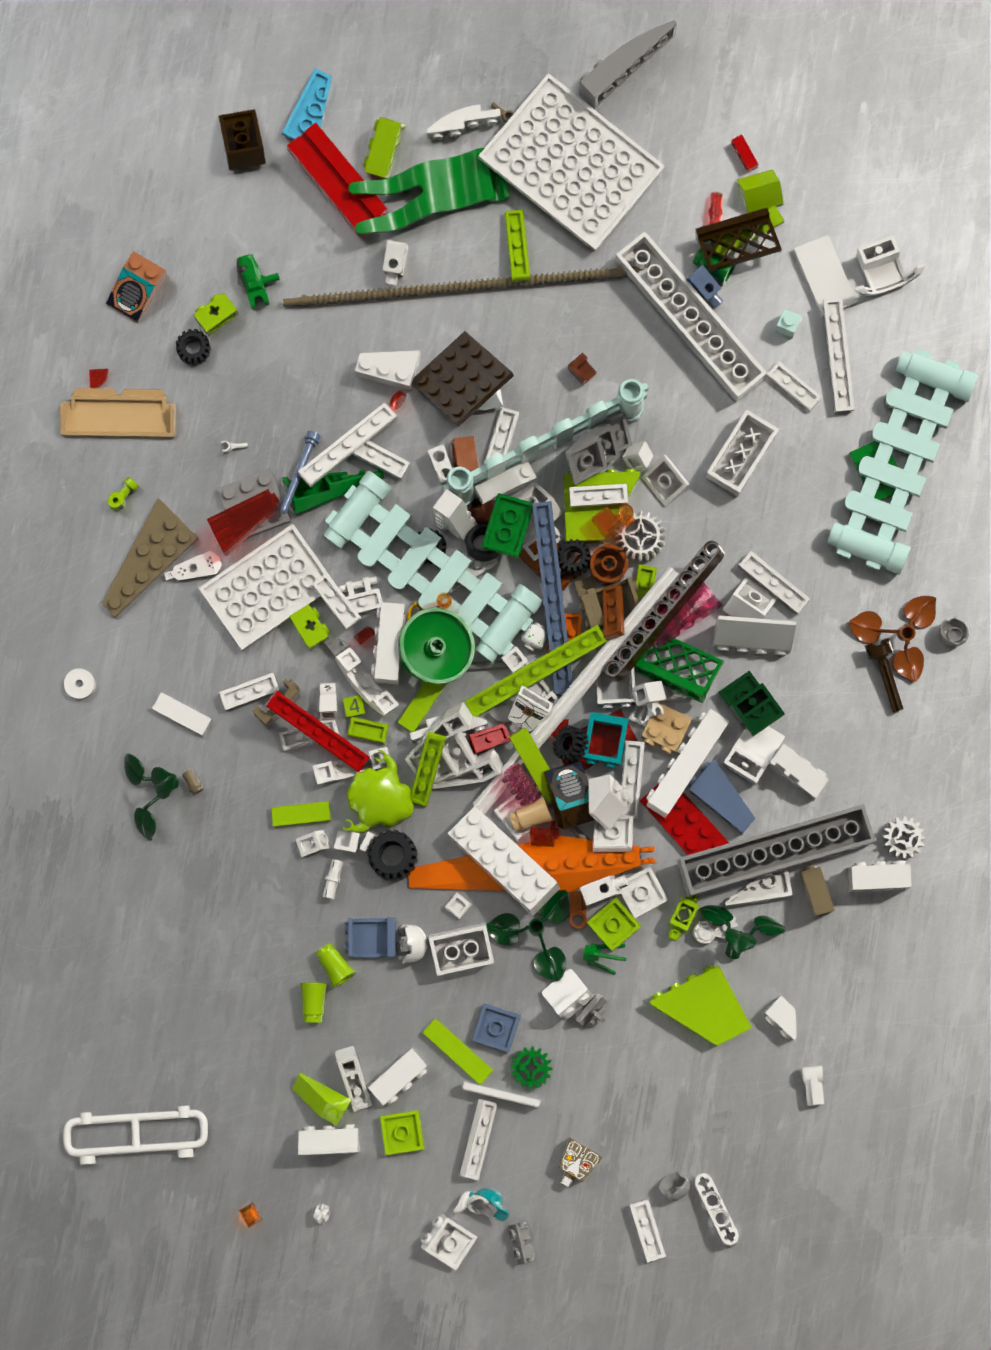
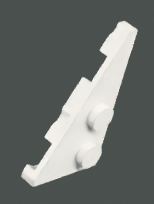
M788 869L758 877L748 884L746 888L731 896L725 902V908L792 897Z

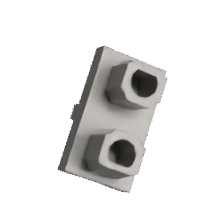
M590 991L594 997L588 1002L589 1004L585 1009L581 1007L574 1013L576 1021L582 1027H585L589 1022L594 1025L597 1020L602 1023L605 1021L602 1015L606 1011L603 1006L607 1001L601 994Z

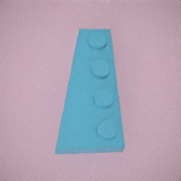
M315 68L282 135L294 140L301 136L315 122L321 128L332 76Z

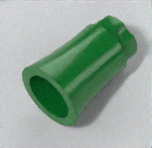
M700 248L693 260V264L697 265L698 268L703 265L709 272ZM713 255L710 259L711 265L720 263L722 259ZM736 265L709 273L725 285Z

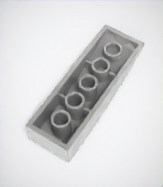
M674 20L655 27L622 45L603 61L599 60L590 73L586 72L580 78L579 95L595 110L675 36L677 22Z

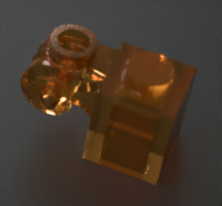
M628 504L620 507L619 515H614L607 506L592 517L593 524L605 539L609 536L611 538L615 537L620 533L619 529L623 525L628 527L635 521L633 508Z

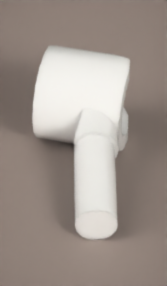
M225 440L220 443L221 445L228 444L226 450H221L227 454L233 449L248 448V443L231 444Z

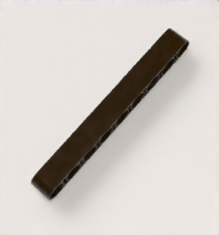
M710 540L703 545L606 663L605 673L613 681H622L722 561L724 550L716 541ZM716 548V549H717L716 553L713 554V555H710V552H711L713 549ZM705 563L704 568L698 570L699 565ZM693 578L692 582L686 585V581ZM680 593L679 598L674 600V595ZM668 608L665 614H661L663 609ZM652 623H656L653 629H649ZM643 638L642 643L637 644L638 639ZM627 653H631L628 659H624ZM619 667L618 672L612 674L613 669Z

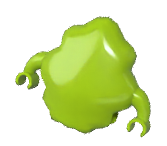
M378 750L384 754L383 759L380 760L376 757L375 759L377 761H385L387 767L378 771L367 768L362 772L356 773L346 793L349 808L357 812L360 823L354 825L350 819H345L351 823V827L348 829L342 826L346 831L362 833L379 823L389 828L394 827L398 822L409 819L413 814L414 805L411 800L410 787L400 783L395 760L383 750Z

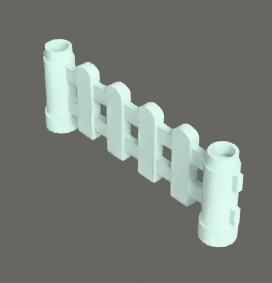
M917 349L916 353L914 352L913 354L903 350L895 372L905 375V382L902 389L894 387L887 394L886 405L892 408L893 412L888 424L878 422L873 429L872 439L880 443L875 457L866 456L859 464L858 472L861 476L866 477L861 492L851 491L846 497L845 508L853 512L849 523L844 526L835 522L827 544L837 547L836 554L850 559L851 555L867 560L866 566L880 570V567L883 566L886 570L898 575L902 572L911 547L899 542H891L895 529L906 532L913 513L904 510V506L909 494L920 497L927 478L917 474L922 461L926 460L933 463L938 452L940 443L931 440L936 425L947 429L954 409L944 406L948 395H954V398L968 403L979 374L972 371L959 369L960 364L947 359L946 363L931 359V353L921 349ZM919 383L935 388L931 401L915 395ZM907 414L923 420L917 435L901 429ZM893 449L909 454L904 469L888 464ZM880 483L896 489L890 504L874 498ZM866 517L882 523L877 536L861 530Z
M628 379L620 385L617 398L607 403L600 401L586 409L585 414L572 421L569 418L560 421L552 427V431L538 438L532 436L518 444L517 449L503 456L499 453L483 462V466L472 472L464 467L453 468L447 475V484L442 486L443 491L448 489L461 498L468 508L476 498L474 487L505 472V470L519 463L532 462L539 458V453L552 446L557 449L571 442L574 435L586 429L590 431L607 420V418L619 412L625 414L626 421L629 424L638 421L644 411V400L647 399L646 392L649 389L647 383L641 384L638 380Z
M368 470L359 481V486L356 488L352 485L344 497L348 500L337 513L333 510L325 520L329 524V528L323 536L340 549H342L347 541H352L361 548L358 553V559L363 565L373 567L377 562H380L392 571L388 576V581L394 588L403 590L409 584L422 595L418 603L423 610L440 607L459 615L468 624L471 631L480 637V643L476 646L475 650L493 663L499 655L504 656L514 647L511 641L520 630L525 632L534 621L530 616L537 612L544 601L522 584L517 586L510 595L511 599L507 601L497 593L503 585L488 572L479 580L467 571L472 560L457 549L451 557L447 556L436 547L442 538L428 527H425L419 535L406 525L412 516L397 504H395L390 512L380 506L378 503L380 500H384L392 488ZM368 516H371L380 523L371 537L359 529ZM396 537H399L411 546L401 560L387 550ZM426 559L441 569L432 582H429L417 573ZM457 582L471 591V594L462 606L448 596V593ZM487 605L499 612L490 626L478 618Z

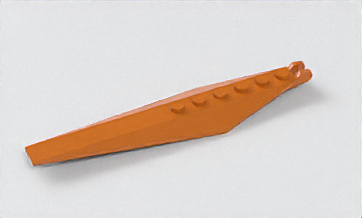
M556 836L518 845L557 881L560 887L559 890H566L568 893L607 876H615L641 865L656 863V859L653 858L640 860V853L655 851L653 846L641 848L639 846H632V852H593V840L568 836ZM469 856L415 867L414 871L411 870L408 876L409 888L506 891Z

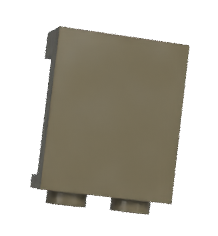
M631 576L614 584L597 589H587L586 594L589 595L600 628L604 627L603 589L617 584L622 586L624 620L641 601V598L638 599L636 594L638 592L637 583L635 580L632 581Z
M284 678L282 682L288 689L284 696L295 703L301 697L299 694L300 689L293 680L287 681ZM258 705L252 710L253 714L268 729L280 718L279 715L270 709L265 713Z

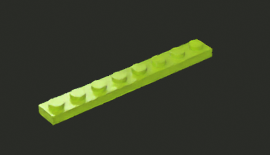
M597 624L465 700V703L472 715L477 717L518 693L521 685L526 688L607 642Z

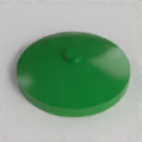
M428 608L414 614L405 623L399 635L398 650L404 667L412 676L427 684L442 685L455 681L468 670L474 658L475 641L470 627L459 615L444 608Z

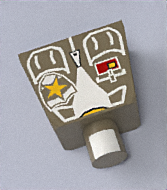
M570 1138L559 1168L565 1171L560 1183L570 1188L575 1178L583 1182L603 1157Z

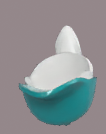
M488 1188L477 1192L467 1191L463 1193L453 1210L454 1213H460L468 1208L475 1214H484L490 1218L495 1217L499 1221H505L509 1217V1213L501 1207L503 1203L501 1194Z

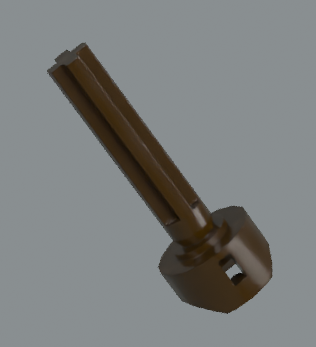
M889 638L882 640L879 645L872 643L865 645L868 659H877L892 711L903 710L889 660L886 657L889 653L893 652Z

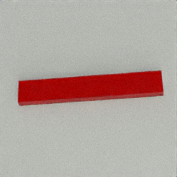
M276 690L265 706L357 772H360L370 758Z

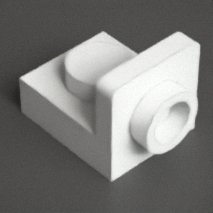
M323 830L314 831L295 839L301 857H306L329 848V840Z

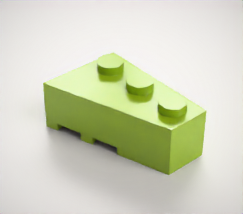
M380 117L379 120L375 121L373 130L376 132L374 138H371L369 141L368 149H370V153L363 162L364 172L383 178L389 177L397 145L401 141L399 139L401 131L406 126L405 123L385 117Z

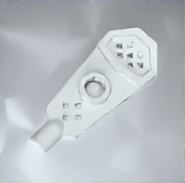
M207 551L175 565L172 571L164 574L166 580L176 578L178 581L217 575L222 567V563L218 555ZM196 566L197 570L190 572V567Z

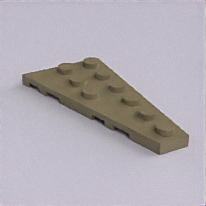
M159 498L102 602L115 618L198 540V537Z

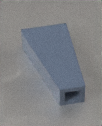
M714 759L711 763L707 761L700 769L703 773L699 778L694 776L688 784L690 786L688 791L742 835L755 820V817Z

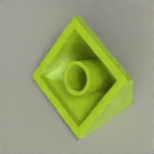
M773 169L737 179L747 213L764 208L769 209L774 205L776 207L784 205L780 180Z

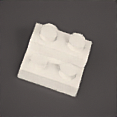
M442 1213L440 1217L437 1216L434 1219L431 1232L426 1233L422 1237L421 1248L454 1270H457L478 1237Z

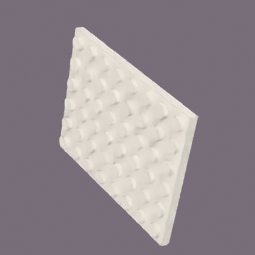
M549 73L478 156V159L594 252L665 167Z

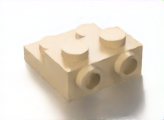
M660 704L664 714L650 717L641 738L644 739L643 742L650 746L656 744L662 747L661 751L671 755L672 752L676 754L692 718Z

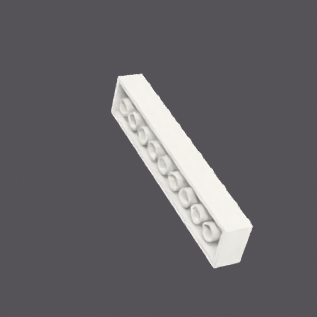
M646 232L642 233L616 254V263L626 271L628 277L736 402L766 378L767 372ZM632 267L639 268V273H636Z

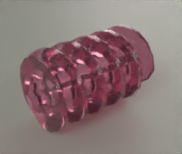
M515 763L505 770L502 782H508L506 785L507 789L513 788L511 794H517L515 799L517 801L521 800V806L534 803L540 798L542 792L538 791V787L534 785L532 780H529V776L525 774L520 764Z

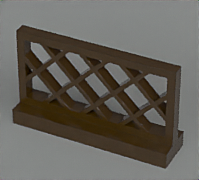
M768 208L695 229L696 241L701 248L709 272L782 250L772 225ZM768 225L769 230L766 234L758 231L759 226ZM747 230L752 234L749 239L739 236L740 233ZM755 234L764 238L761 244L751 241ZM730 236L734 239L731 244H727L722 241L723 237ZM736 240L746 243L742 250L734 247ZM766 240H770L775 243L776 247L767 248L763 245ZM712 241L716 244L711 250L706 248L704 243ZM719 245L728 248L724 255L716 252ZM748 245L758 248L752 254L746 252ZM731 250L739 253L738 258L735 259L727 256ZM714 255L722 260L718 264L711 265L710 259Z

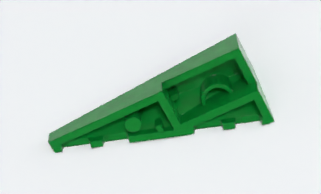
M378 469V471L372 472L379 478H384L382 470ZM359 470V474L348 475V472L328 473L312 487H309L301 478L290 506L298 514L344 495L352 485L356 488L359 486V481L365 475V470ZM282 477V482L287 493V490L292 480H288V477Z

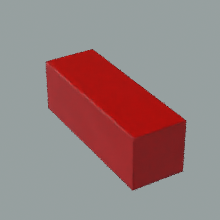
M743 135L732 139L731 144L747 173L757 169L759 164Z

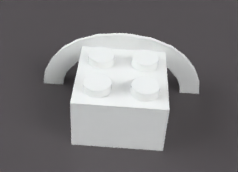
M893 235L858 248L856 257L869 288L862 285L856 287L855 291L865 296H874L892 291L917 278L922 273L926 263L917 265L914 270L906 275L899 259L900 250Z

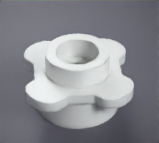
M325 1204L318 1205L314 1212V1220L319 1224H324L330 1216L329 1205Z

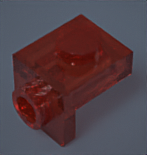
M551 821L550 829L531 827L529 833L531 845L554 847L555 839H559L560 833L559 828L556 827V821Z

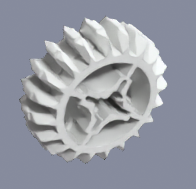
M633 511L631 512L632 518L625 515L626 522L620 520L619 524L622 527H616V531L620 533L615 534L614 537L620 540L616 541L615 544L616 546L622 545L620 548L623 551L626 550L625 554L627 557L629 554L632 555L631 561H634L635 556L638 557V562H642L643 556L646 561H649V554L655 558L656 553L654 551L661 553L662 549L659 546L665 545V542L662 540L666 539V535L660 534L665 531V527L658 528L662 521L660 520L655 523L654 521L657 516L654 515L650 519V512H647L646 516H642L643 512L639 511V516H636ZM638 523L635 531L625 533L630 525ZM643 523L651 526L655 534L646 531ZM640 528H641L642 536H645V537H646V538L643 537V539H642V541H641V545H640L639 537H637V536H638V533H639V531H640ZM625 539L635 542L637 550L631 548ZM656 540L652 547L643 550L645 542Z

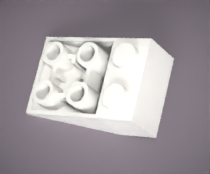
M768 726L753 737L749 730L745 728L722 765L753 785H756L785 736Z

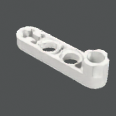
M699 1174L695 1179L697 1192L714 1224L721 1243L733 1247L739 1238L738 1231L712 1178L708 1174ZM700 1179L708 1180V1190L713 1188L714 1191L708 1192L703 1196L702 1193L706 1192L703 1186L698 1185ZM711 1195L716 1196L718 1199V1203L715 1206L707 1204L706 1200ZM723 1213L727 1221L724 1224H718L715 1220L717 1214ZM728 1224L731 1225V1227H728V1229H724L722 1232L719 1229L725 1228ZM726 1233L734 1235L732 1242L729 1239L725 1240Z

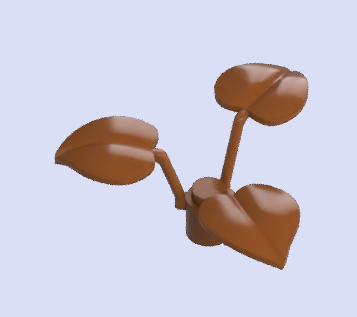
M919 596L911 599L904 607V615L910 619L909 625L901 626L898 630L880 629L882 626L881 617L873 611L862 612L849 621L852 633L864 643L876 642L879 639V632L896 633L901 641H905L904 651H898L894 655L893 667L899 675L913 682L919 679L923 671L924 656L917 647L908 649L910 640L916 634L912 623L918 628H925L933 623L936 615V597Z

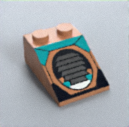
M133 251L123 266L106 301V305L138 323L167 278L165 269Z

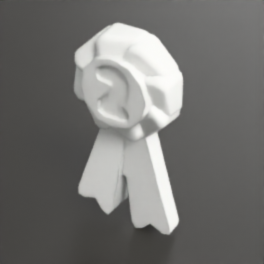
M733 917V920L729 921L731 924V928L738 926V924L735 922L736 917ZM698 921L692 930L693 938L699 944H709L715 937L726 939L724 934L727 926L725 924L721 926L713 925L708 921Z

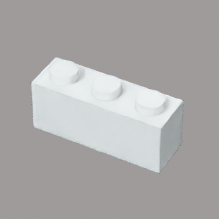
M411 1048L372 1083L368 1089L383 1105L387 1103L390 1106L398 1099L396 1094L401 1090L403 1092L407 1091L412 1086L411 1081L415 1077L420 1079L427 1072L425 1068L428 1066Z

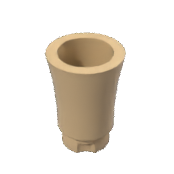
M544 796L509 814L515 831L553 821Z

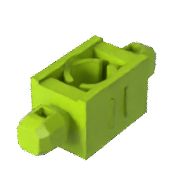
M699 895L689 898L686 896V898L682 897L668 924L669 927L673 928L670 929L668 939L676 942L681 935L680 932L686 934L698 910L699 905L696 902ZM687 908L688 919L680 923L679 912Z

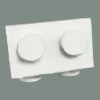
M568 969L559 981H554L542 991V995L564 1022L594 997L572 969Z

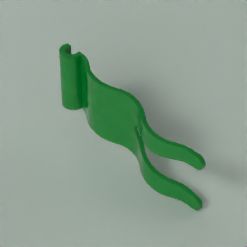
M478 148L458 156L417 164L387 179L353 182L349 185V192L353 195H391L417 186L422 188V194L405 206L387 215L359 222L355 226V231L360 235L391 232L404 228L434 213L458 210L487 200L490 202H501L509 198L507 181L478 159L479 154L484 150V148Z

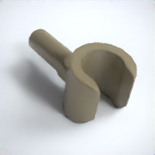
M494 102L491 104L494 109H500L502 120L505 123L508 121L505 115L509 114L512 117L514 114L511 110L505 111Z

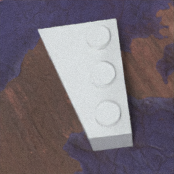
M420 350L360 353L355 369L356 377L411 391L412 381L421 357Z
M785 744L780 747L767 766L813 800L816 799L829 781L825 772L820 769L816 770L808 760L803 757L801 758Z

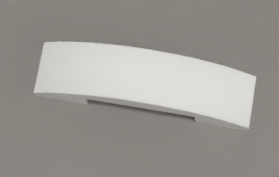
M517 646L501 658L512 673L529 664ZM542 679L527 687L529 690L553 703L552 707L559 700Z
M350 647L336 656L335 660L348 682L374 710L385 716L398 707L399 704L387 690L383 692L360 665L362 663L361 659Z
M383 747L365 753L370 758L360 772L367 768H372L375 771L386 768V762L377 761L375 757L380 760L384 757V754L378 750H383L389 755L388 748ZM342 760L329 761L312 766L317 785L351 778L356 773H359Z

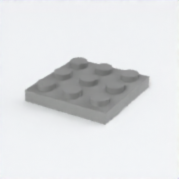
M271 468L217 488L237 542L291 522L288 513H280L283 500Z

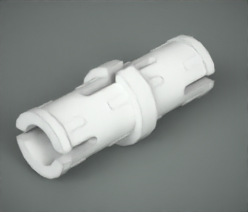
M331 860L328 876L325 877L326 884L322 895L323 898L335 899L336 889L341 881L339 878L344 862Z

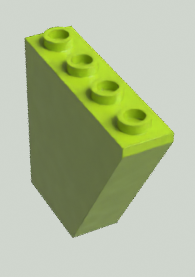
M609 469L603 473H597L576 485L573 483L570 471H567V474H564L565 541L570 543V539H573V542H576V539H578L580 543L583 541L585 544H604L625 504L570 508L569 487L627 484L629 499L639 481L640 471L636 472L635 469H625L624 472H617L615 469Z
M712 964L704 968V973L699 976L696 973L686 978L687 982L682 985L679 982L668 987L670 991L665 994L660 991L651 996L653 1000L649 1003L652 1007L715 1046L752 1028L719 965L714 967Z

